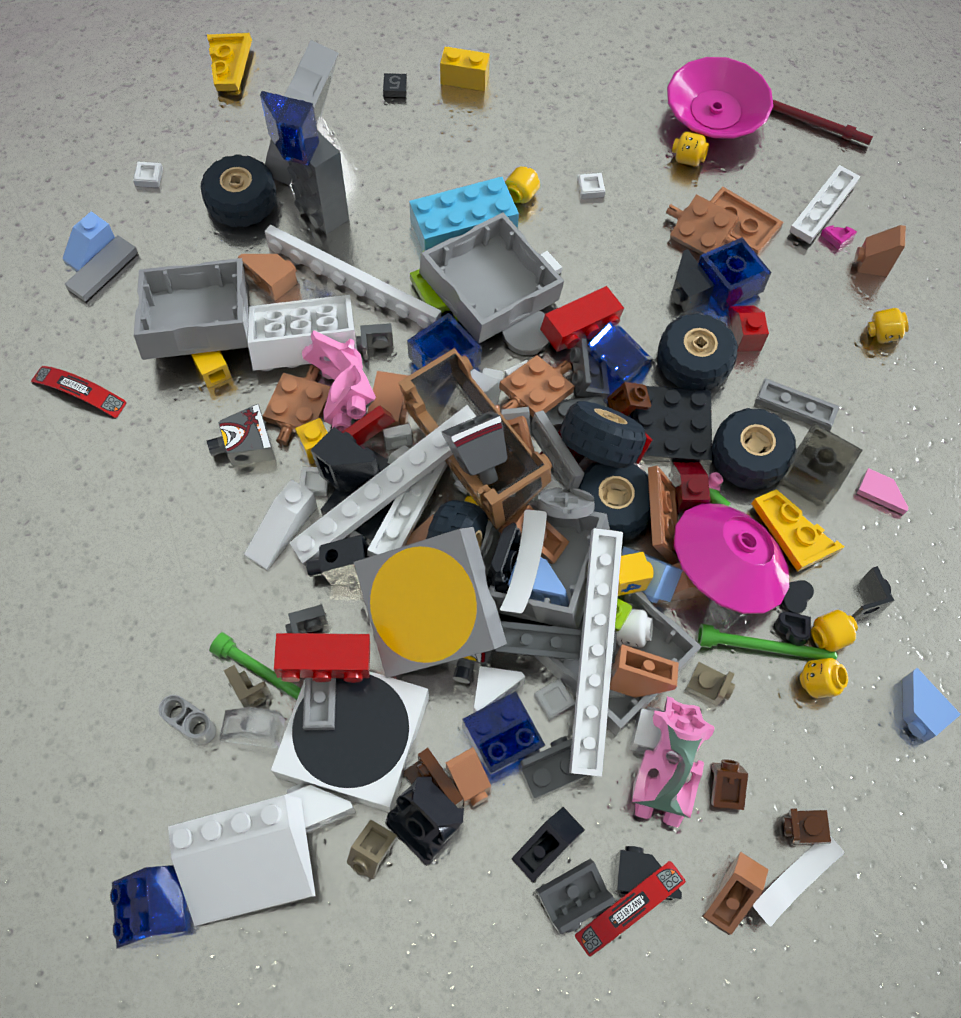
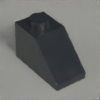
M688 249L683 251L671 292L674 302L679 304L685 312L709 301L715 287Z
M562 807L534 833L512 859L530 880L534 882L569 848L585 829Z
M625 846V850H620L616 854L613 893L628 894L662 866L652 854H645L644 848ZM678 888L665 900L677 902L682 899V892Z

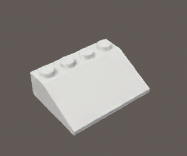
M350 295L249 306L248 348L253 371H270L280 367L295 368L300 365L311 364L303 359L302 350L313 343L311 340L313 330L340 343H345L352 339L354 340V348L357 350ZM324 356L325 361H330L327 357Z
M282 795L168 826L171 860L194 926L316 896L302 803L299 797Z

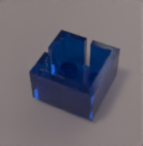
M449 313L407 340L408 357L419 369L454 348L461 357L465 355L469 359L473 369L481 365L482 347ZM447 359L426 371V377L433 385L448 371ZM451 376L438 390L442 392L456 382L455 378Z

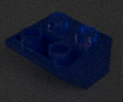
M261 91L260 98L268 134L282 158L309 166L319 144L313 103Z
M516 691L462 719V728L490 775L545 746Z
M174 865L145 867L112 882L110 900L114 909L113 936L116 939V949L166 939L186 932L182 888Z

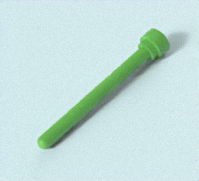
M701 624L698 630L697 643L705 648L723 644L817 660L825 658L837 659L835 651L829 652L821 648L796 646L790 643L721 633L719 629H714L713 625Z
M221 632L213 640L209 652L218 658L224 657L227 659L230 657L296 700L298 699L301 691L300 687L292 682H285L281 678H277L273 670L236 648V643L233 642L232 637Z

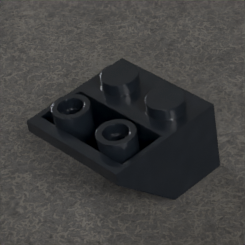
M335 427L311 449L320 476L340 492L358 490L381 472L376 462L377 457L373 451L367 447H360L351 434L346 431L342 433Z

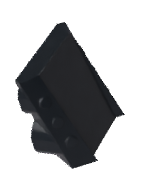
M515 522L503 529L486 577L488 589L490 586H494L496 592L507 594L509 589L508 582L518 557L521 532Z
M417 777L413 784L397 798L396 807L388 813L385 824L425 865H428L463 823L464 808H458L432 782V777Z

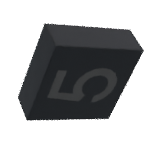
M384 73L383 97H406L407 74Z

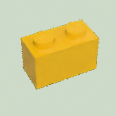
M445 46L440 62V84L485 91L489 77L490 53Z

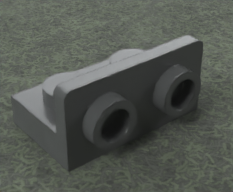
M566 736L558 738L550 743L551 748L541 752L539 748H536L522 755L523 760L519 763V769L533 801L589 776L569 773L572 738L569 740Z

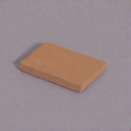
M723 186L710 200L712 203L739 216V220L732 230L731 237L743 242L741 250L754 258L758 257L784 223Z
M658 466L648 467L652 545L670 564L679 563L674 548L675 525L678 522L676 487Z

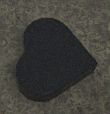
M805 580L789 582V589L782 601L785 612L801 614L806 609L807 602L814 594V588L809 582Z
M781 612L775 622L777 630L785 634L787 640L793 645H805L811 635V617L792 612Z

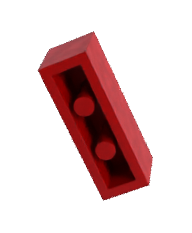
M605 286L546 313L540 330L557 352L565 348L571 349L576 346L580 338L592 339L600 331L616 327L620 322L624 307L611 290Z
M276 633L275 674L277 678H281L285 682H298L300 678H313L315 682H330L331 678H344V681L351 683L361 682L362 678H369L370 634Z

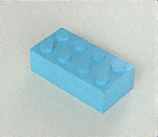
M503 177L409 201L410 221L422 251H426L450 238L461 236L476 225L503 212L518 228L519 213Z

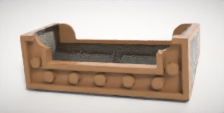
M454 348L398 383L407 412L425 436L429 435L466 405L470 407L476 416L489 411L501 416L507 460L494 466L498 476L496 482L483 485L479 474L470 476L460 468L453 454L445 460L446 464L477 505L486 512L489 521L497 530L505 525L552 481V464L544 453L540 455L536 451L531 452L471 377L470 371L473 367L469 359L465 355L461 357Z

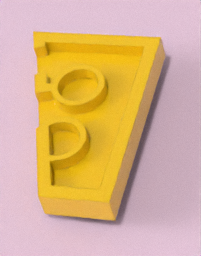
M250 33L207 34L210 45L209 53L212 59L213 82L216 90L239 91L252 43Z
M777 489L755 498L751 503L797 572L840 552L845 547L839 541L834 543L823 533L825 530L820 525H813L802 516V510Z

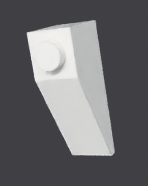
M291 479L273 501L244 556L265 570H268L316 510L317 503L314 493Z

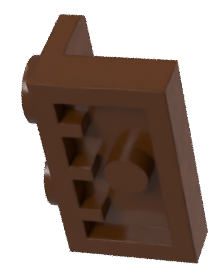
M427 747L418 754V761L404 771L405 777L411 785L417 777H432V782L458 808L462 807L464 798Z

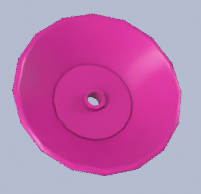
M704 57L690 61L674 72L667 86L668 105L676 119L693 132L711 138L735 139L751 134L767 122L773 108L772 90L763 76L746 63L727 57Z
M702 503L686 510L675 525L674 548L681 568L696 588L715 603L741 614H764L782 603L789 589V567L780 546L765 527L745 512L724 504Z

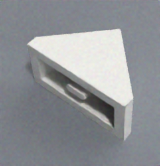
M480 666L474 703V716L478 719L524 685V674L518 671Z

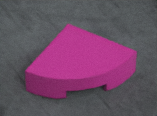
M832 225L824 228L820 235L839 250L855 237L857 231L847 226L841 228Z

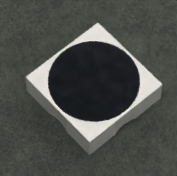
M370 672L369 678H362L361 682L356 683L346 682L344 678H336L335 730H304V680L271 768L272 773L277 778L289 782L304 784L305 787L312 785L322 790L338 793L351 801L390 812L394 808L404 777L409 749L417 737L429 700L428 689L391 677L386 678V676Z

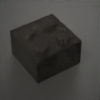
M813 423L790 459L787 474L782 479L822 502L829 504L839 491L860 456L862 449Z

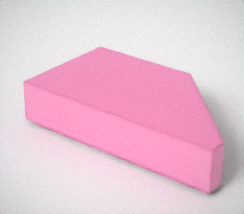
M868 468L856 494L904 515L908 510V506L894 479Z

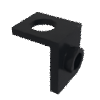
M878 566L871 568L863 577L875 602L861 606L853 614L854 619L883 611L895 601L891 594V586L883 578Z

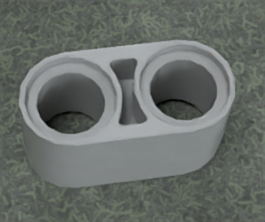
M169 695L161 701L158 710L159 714L172 728L198 745H205L213 740L216 734V727L204 712L178 695ZM176 706H182L181 713L177 717L170 718L171 710ZM200 722H206V727L202 733L193 734L195 725Z

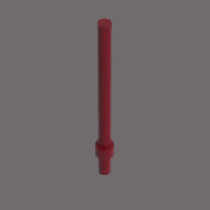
M773 99L772 110L842 135V138L848 141L853 139L866 145L871 143L873 136L856 130L857 127L849 124L844 126Z

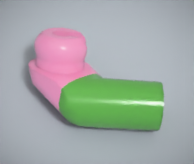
M717 472L711 473L708 476L711 499L709 503L730 506L731 503L720 494V484L723 483V477Z

